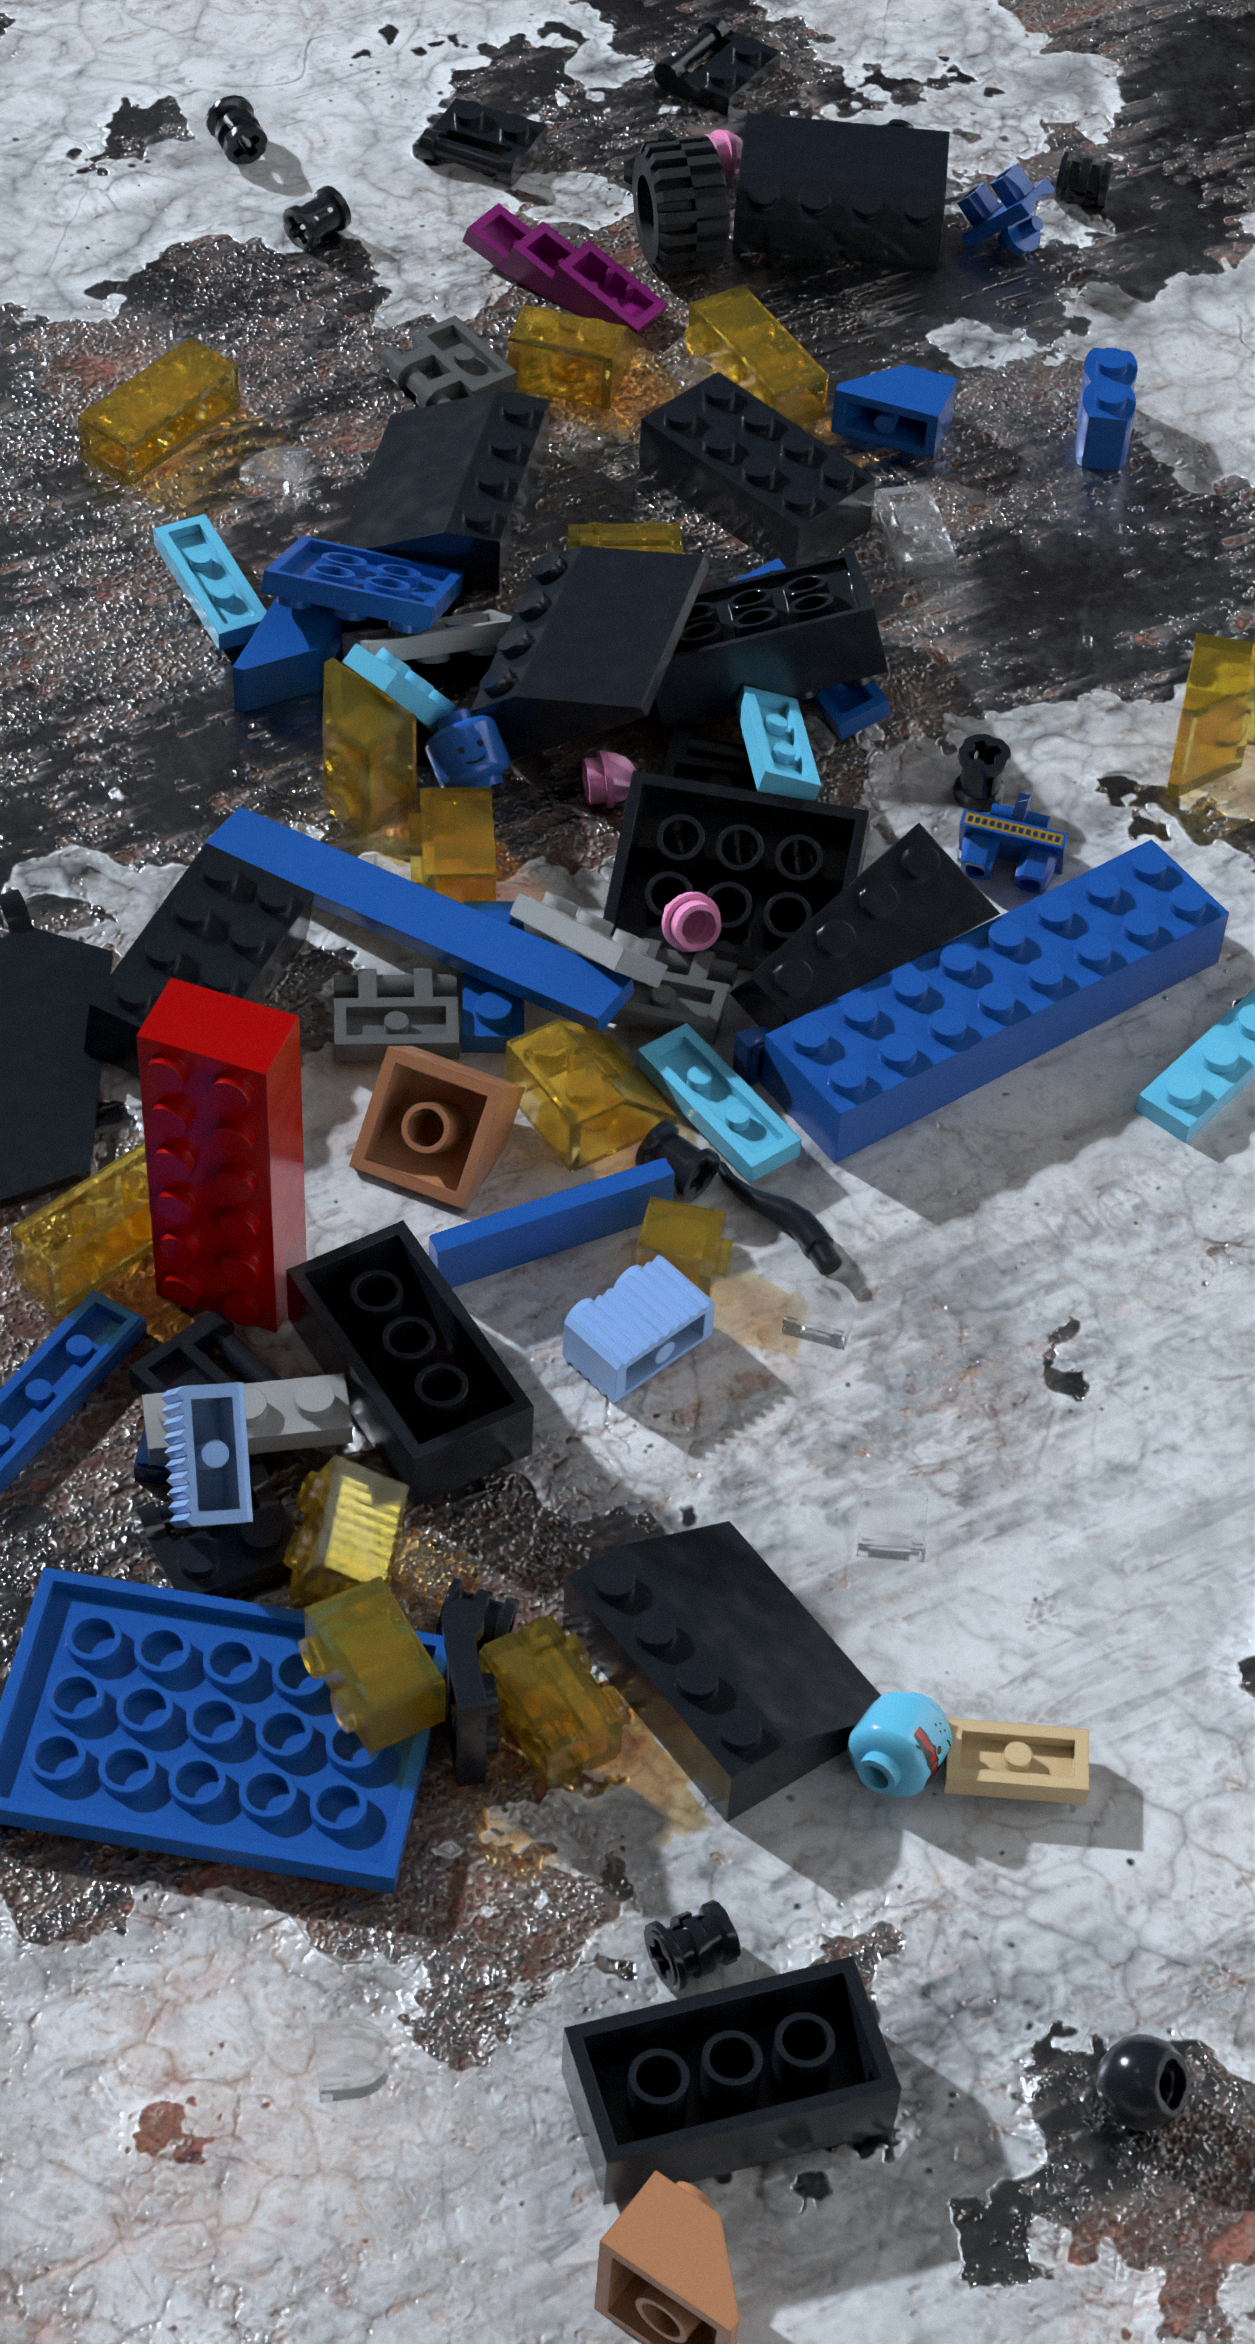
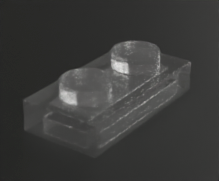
M929 483L875 489L874 509L900 578L906 579L955 573L957 555Z

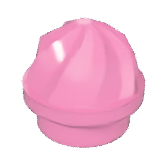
M721 129L715 130L711 134H705L712 141L720 156L726 181L731 176L739 174L743 147L741 138L727 130Z
M606 750L597 751L596 757L582 759V780L588 805L604 804L605 809L614 808L615 804L626 800L633 770L637 771L632 762L623 755L607 752Z
M686 892L678 895L665 905L661 926L663 935L671 946L682 952H696L705 950L716 942L721 932L722 923L718 906L711 898L699 892Z

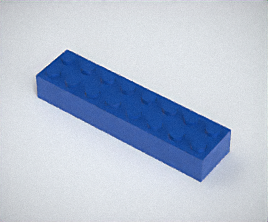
M1151 839L765 1034L760 1084L835 1164L1218 963L1229 912Z

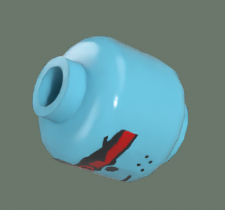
M895 1691L884 1693L870 1706L852 1730L847 1750L852 1766L866 1787L880 1794L904 1798L916 1796L929 1785L946 1761L947 1753L952 1747L953 1738L946 1715L936 1702L920 1693Z

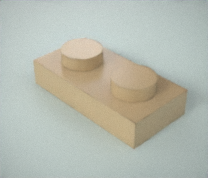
M948 1718L947 1722L950 1726L953 1743L944 1762L945 1794L1086 1805L1089 1793V1729Z

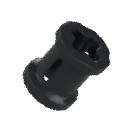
M328 185L323 186L315 192L314 198L300 207L293 205L285 209L282 214L283 227L288 238L295 246L300 247L303 251H310L318 245L319 238L332 230L342 231L350 225V208L339 191ZM332 207L333 211L329 213L327 208ZM304 224L306 229L302 230L300 226Z
M975 734L966 738L963 745L959 748L958 760L962 766V771L955 779L953 795L956 802L963 808L977 812H989L993 803H1003L1006 789L1001 779L1002 773L1010 763L1011 751L1002 739L994 738L988 734ZM978 751L977 759H974L975 752ZM990 787L989 794L986 795V788Z
M667 1120L659 1122L648 1132L635 1156L636 1166L666 1158L675 1173L674 1186H676V1193L685 1201H692L698 1198L707 1189L720 1165L718 1153L710 1148L699 1149L680 1136L679 1129Z

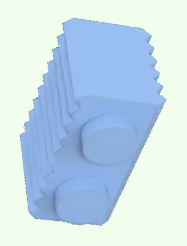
M657 1255L652 1262L647 1261L644 1267L634 1265L628 1268L618 1278L614 1288H608L605 1294L598 1295L595 1301L591 1298L583 1299L570 1310L564 1322L562 1355L566 1363H572L575 1371H580L584 1379H589L593 1387H598L601 1395H607L610 1403H616L712 1335L715 1302L662 1255Z
M244 1383L188 1385L167 1390L161 1399L168 1405L161 1412L168 1417L162 1426L169 1433L163 1440L170 1445L165 1454L171 1460L165 1467L172 1474L166 1481L173 1486L167 1494L174 1500L168 1509L175 1514L169 1523L175 1528L253 1522Z

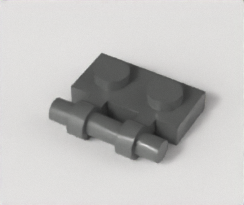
M456 315L413 333L412 351L402 354L396 347H391L381 357L382 364L389 370L390 379L401 389L411 390L417 396L416 402L421 408L449 402L459 397L466 398L493 391L512 392L517 389V372ZM434 371L439 377L430 380L425 374Z
M644 937L643 940L650 943L646 954L668 965L658 988L633 979L635 993L609 1023L664 1035L687 1023L707 1044L715 1045L729 1000L730 986L733 987L736 981L738 963L716 959V952L702 950L692 954L663 948L662 941Z
M413 968V974L377 975V969H358V975H334L335 1061L384 1060L388 1046H414L449 1060L459 1059L457 974H432V968Z

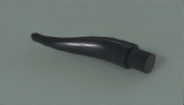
M720 1161L717 1174L726 1187L751 1209L787 1229L798 1242L804 1256L813 1261L821 1275H829L839 1269L842 1259L833 1247L834 1240L812 1212L791 1199L753 1188L735 1177L726 1163Z

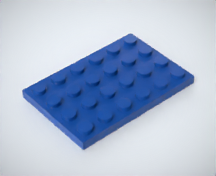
M43 1567L0 1700V1824L395 1894L447 1675V1657L443 1635Z

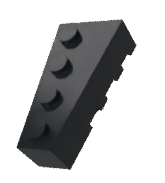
M918 823L888 848L729 994L759 1027H768L775 1030L993 920L1001 913L927 830Z

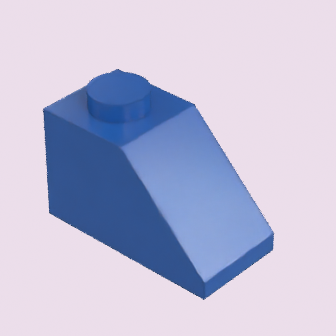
M903 365L839 383L835 389L831 432L934 459L952 421L957 378Z
M276 596L233 666L235 710L248 712L321 691L333 670L339 671L344 664L342 661L345 659L342 651V619L332 615L333 609L311 604L308 609L289 608L278 604Z

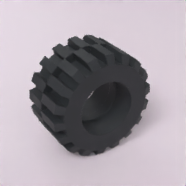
M701 135L642 142L638 148L633 167V206L640 246L650 268L656 275L719 268L722 266V262H724L729 244L730 208L723 165L712 141L708 136Z

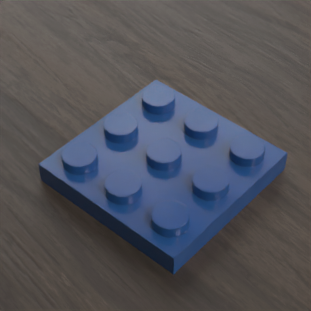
M301 536L264 570L261 593L277 596L276 602L285 607L308 609L311 604L332 608V615L340 619L365 621L366 617L369 616L387 620L388 627L395 631L418 634L422 632V629L430 630L461 594L465 571Z

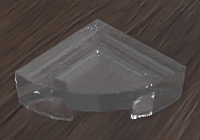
M282 446L257 453L249 458L239 469L240 484L291 497L311 463L310 448Z

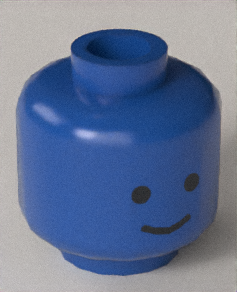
M464 708L436 720L439 731L432 734L426 741L425 751L443 791L452 794L459 793L461 800H467L492 791L504 784L502 775L510 768L511 759L493 718L485 715L472 717L469 709Z

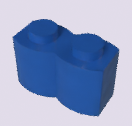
M1092 348L1086 356L1076 414L1078 429L1074 449L1076 460L1081 467L1119 471L1127 460L1136 409L1134 389L1138 371L1137 361L1131 351H1122L1117 348Z

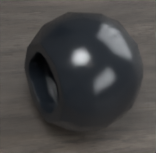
M1147 2034L1123 2037L1110 2047L1098 2063L1096 2089L1100 2103L1117 2124L1136 2131L1163 2129L1178 2116L1187 2104L1190 2075L1182 2055L1166 2040Z

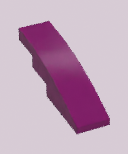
M500 203L470 225L462 241L503 273L545 299L591 322L632 337H636L663 314L668 306L665 301L590 240L577 249L544 221L531 230Z

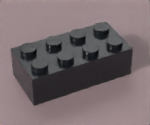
M716 372L641 418L638 469L770 562L779 558L786 568L824 559L870 529L876 478L720 372Z
M205 843L89 1004L84 1051L140 1077L136 1035L170 978L262 1005L306 941L315 893Z
M404 1220L286 1270L289 1321L325 1375L344 1373L351 1414L413 1507L532 1454L533 1404Z
M853 1956L564 2028L561 2071L603 2205L634 2198L655 2170L674 2183L678 2181L692 2183L882 2134L894 2129L902 2088Z

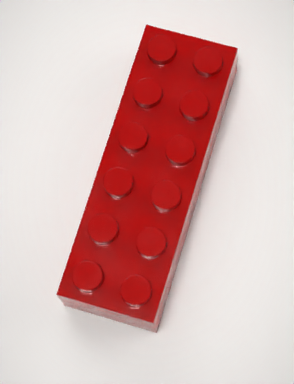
M170 978L136 1035L156 1295L168 1298L173 1303L183 1307H197L209 1312L219 1311L239 1325L256 1326L277 1333L288 1313L286 1270L307 1261L299 1016Z

